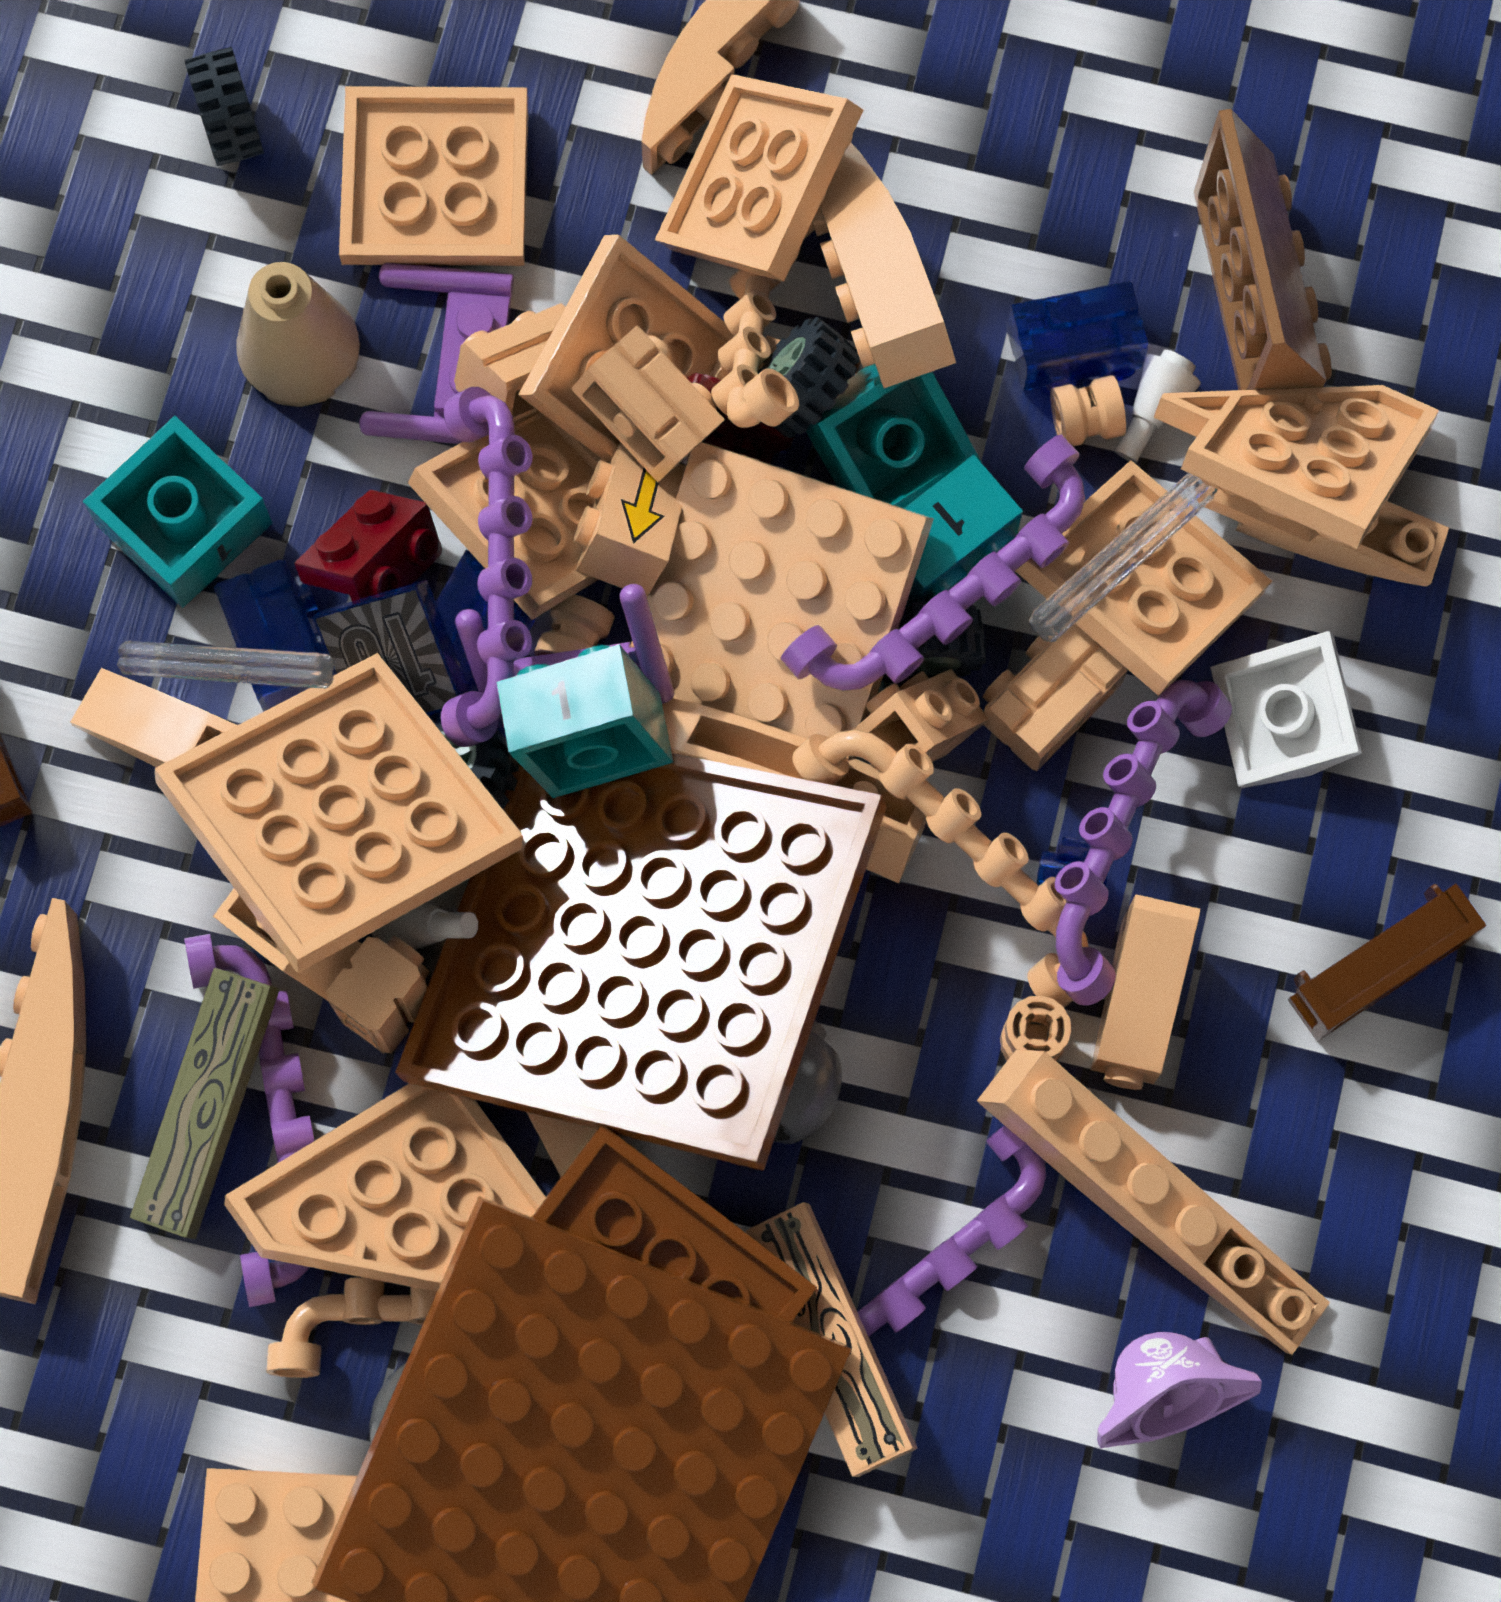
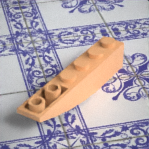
M850 143L840 160L827 188L825 199L818 208L812 223L817 236L829 232L831 240L820 243L831 278L835 279L843 275L845 277L846 283L836 286L835 289L847 323L859 319L862 328L851 331L862 366L865 368L875 364L883 388H887L955 364L956 360L944 320L911 232L887 188L863 155Z
M103 668L100 669L70 721L72 726L154 767H158L237 726L205 710Z
M672 698L669 702L662 704L672 753L803 779L794 766L792 756L794 751L807 738L756 720L692 702ZM850 757L848 760V773L835 786L880 794L887 805L866 869L899 883L922 835L926 823V815L908 798L901 799L892 795L881 783L878 775L879 771L874 766Z
M52 898L48 914H40L34 925L31 950L37 953L30 977L23 976L18 983L13 1003L14 1013L19 1014L13 1038H6L0 1047V1077H2L0 1081V1297L35 1305L71 1177L82 1113L86 1058L85 979L77 914L65 900Z
M1015 1050L978 1098L977 1102L1121 1226L1285 1353L1293 1355L1330 1304L1315 1288L1045 1051Z

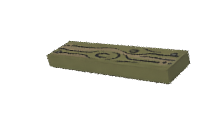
M214 967L130 1218L185 1238L196 1239L280 990L279 988Z

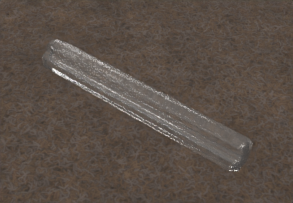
M1187 473L1033 611L1029 620L1032 630L1038 633L1046 642L1056 641L1210 503L1218 489L1205 484L1199 477Z
M125 641L118 648L120 658L117 662V667L125 675L320 689L328 688L334 680L332 671L335 663L328 654Z

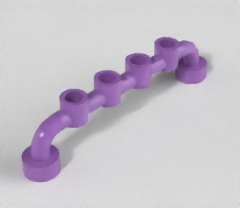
M469 387L451 396L444 406V419L447 428L458 440L471 443L489 435V445L480 451L478 458L480 470L489 480V506L483 508L478 516L480 532L488 540V567L483 569L478 576L479 592L484 600L488 602V629L479 635L477 641L478 653L487 664V685L484 694L478 691H470L449 699L441 711V725L445 735L452 743L460 747H470L489 740L495 734L498 727V718L502 714L496 682L514 677V661L527 656L532 647V637L528 628L522 622L514 620V599L526 594L532 586V575L529 567L521 559L514 558V537L527 532L532 524L530 507L522 498L514 496V476L530 468L533 459L532 451L525 439L515 435L513 415L507 404L480 387Z
M1062 434L1055 436L1039 448L1028 460L1024 470L1042 489L1053 483L1056 485L1060 497L1055 507L1045 515L1040 514L1032 519L1011 542L997 553L992 552L985 556L970 570L964 579L950 590H944L933 597L921 609L919 614L902 628L894 629L886 634L874 645L869 654L860 661L844 665L833 660L830 656L836 650L837 644L820 625L811 627L795 639L782 654L781 661L799 680L811 674L825 686L842 691L861 689L877 681L885 673L894 684L903 681L924 660V657L917 650L919 646L933 635L943 645L949 644L972 623L973 618L965 611L983 596L992 606L1000 604L1021 583V579L1014 573L1015 570L1031 558L1040 568H1044L1059 557L1068 547L1069 541L1062 533L1070 528L1080 516L1085 501L1083 481L1073 466L1079 457L1078 451Z
M1176 680L1157 698L1156 702H1143L1131 711L1127 719V726L1138 739L1136 747L1132 754H1121L1112 759L1107 764L1103 773L1104 781L1115 793L1108 808L1099 807L1090 811L1082 819L1079 826L1080 835L1091 848L1084 863L1073 862L1066 865L1055 879V889L1066 901L1056 929V951L1060 963L1057 972V982L1066 994L1079 1005H1092L1099 1002L1111 991L1116 977L1114 967L1097 949L1082 947V933L1088 917L1100 911L1108 900L1109 892L1103 883L1113 861L1123 857L1132 845L1133 837L1128 827L1136 808L1147 803L1156 791V781L1151 775L1159 756L1170 750L1179 739L1180 731L1175 724L1176 718L1178 717L1192 735L1205 737L1223 728L1231 716V702L1213 682L1202 681L1195 683L1190 680Z
M210 934L184 938L193 989L208 986L214 967L221 970H232L240 976L273 986L266 965L253 952L236 945L212 946ZM287 990L279 991L258 1053L278 1163L314 1142L310 1116L297 1118L292 1093L305 1091L299 1054L285 1055L281 1035L282 1030L293 1028ZM258 1252L240 1255L249 1307L276 1302L274 1289L297 1281L310 1267L281 1261L269 1263L268 1259L261 1258Z
M1005 1125L989 1137L986 1142L1002 1162L1013 1154L1020 1165L1021 1174L1018 1182L858 1311L868 1337L886 1323L891 1326L895 1333L926 1309L918 1297L939 1281L946 1291L950 1290L977 1268V1265L969 1257L972 1253L989 1240L999 1250L1028 1227L1020 1215L1030 1208L1042 1193L1046 1180L1045 1160Z

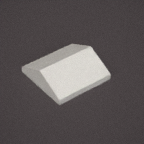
M1331 631L1211 667L1214 683L1221 689L1232 705L1231 716L1224 725L1238 787L1246 788L1311 776L1362 754L1334 635Z

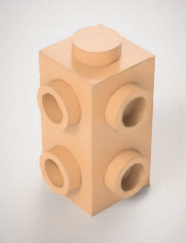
M952 669L928 678L923 671L909 679L902 686L899 687L897 684H892L874 696L866 704L870 715L853 730L874 734L890 745L896 752L901 750L906 744H914L921 748L933 762L946 756L986 723L989 718L980 708L979 697L973 687L964 679L957 677Z

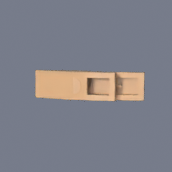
M706 0L699 7L667 55L652 91L641 140L643 168L652 175L666 161L672 164L685 154L693 141V135L707 121L710 122L731 74L734 75V68L741 67L750 59L757 49L758 40L772 26L777 29L781 28L793 17L799 7L800 0Z
M1197 476L1188 500L1238 521L1236 531L1268 544L1337 567L1425 587L1432 582L1449 530L1447 526L1387 501L1361 544L1355 549L1342 542L1327 540L1319 535L1316 530L1285 516L1270 514L1260 508L1258 504L1228 490L1213 488L1205 484Z

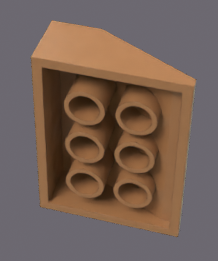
M1232 109L1220 110L1217 114L1193 192L1238 390L1323 387L1326 380L1331 378V358L1327 345L1325 343L1318 344L1313 323H1316L1318 320V304L1313 287H1304L1300 267H1303L1305 263V249L1300 231H1291L1287 211H1290L1292 207L1289 180L1285 174L1278 175L1274 154Z

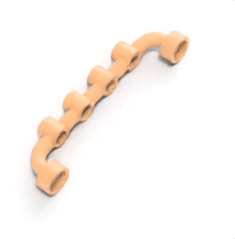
M811 223L805 238L815 230L813 223ZM739 269L730 277V286L740 300L724 313V322L734 337L718 350L719 362L728 375L712 388L711 394L717 407L736 426L748 428L763 422L768 426L776 427L799 408V399L794 387L781 373L767 368L758 374L759 365L771 354L769 343L763 336L764 328L776 318V310L769 300V293L781 281Z
M850 730L838 732L830 738L818 733L812 734L794 751L792 756L794 766L804 780L835 785L848 773L849 762L847 757L857 756L868 761L879 771L878 775L881 783L892 795L901 799L908 798L926 815V822L929 828L940 840L946 843H956L973 859L976 872L987 884L993 887L1001 886L1020 904L1021 912L1030 925L1039 931L1045 932L1048 930L1056 937L1059 918L1066 904L1065 899L1055 889L1056 878L1049 877L1038 886L1021 870L1028 863L1029 858L1026 849L1018 839L1008 833H1001L993 841L988 839L974 825L981 818V810L978 803L969 793L955 788L944 797L926 780L933 774L934 766L929 756L921 748L914 744H906L901 750L896 752L890 745L874 734ZM1083 931L1082 947H1089L1086 934ZM1049 953L1028 971V982L1036 996L1042 995L1054 999L1065 1008L1073 1000L1057 982V972L1060 966L1058 955Z
M369 1278L346 1279L344 1294L313 1297L296 1308L286 1322L282 1342L268 1345L266 1372L273 1376L289 1378L320 1375L321 1346L308 1343L310 1332L316 1325L325 1321H344L357 1325L380 1324L382 1321L410 1322L423 1325L437 1292L410 1287V1295H384V1281Z

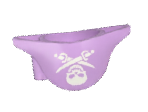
M1172 1332L1146 1334L1132 1341L1124 1348L1118 1358L1113 1385L1114 1404L1098 1427L1097 1442L1101 1449L1154 1441L1188 1430L1260 1394L1262 1381L1254 1372L1224 1363L1211 1339L1208 1337L1193 1340L1185 1335Z

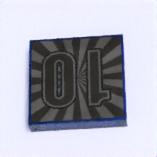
M427 580L324 609L312 616L335 675L378 653L427 715L441 712L449 699L470 692Z

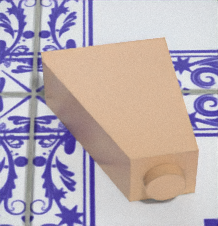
M1141 895L1134 896L1120 924L1112 963L1116 973L1115 982L1111 991L1105 997L1090 1069L1105 1073L1104 1082L1121 1088L1140 1090L1143 1087V1082L1154 1084L1161 1075L1198 924L1199 908Z

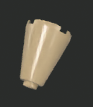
M286 262L268 264L257 271L251 279L236 346L237 358L243 375L250 384L265 394L266 398L277 404L303 407L327 400L335 394L334 390L347 377L351 378L357 368L360 343L357 327L352 316L337 299L294 264Z

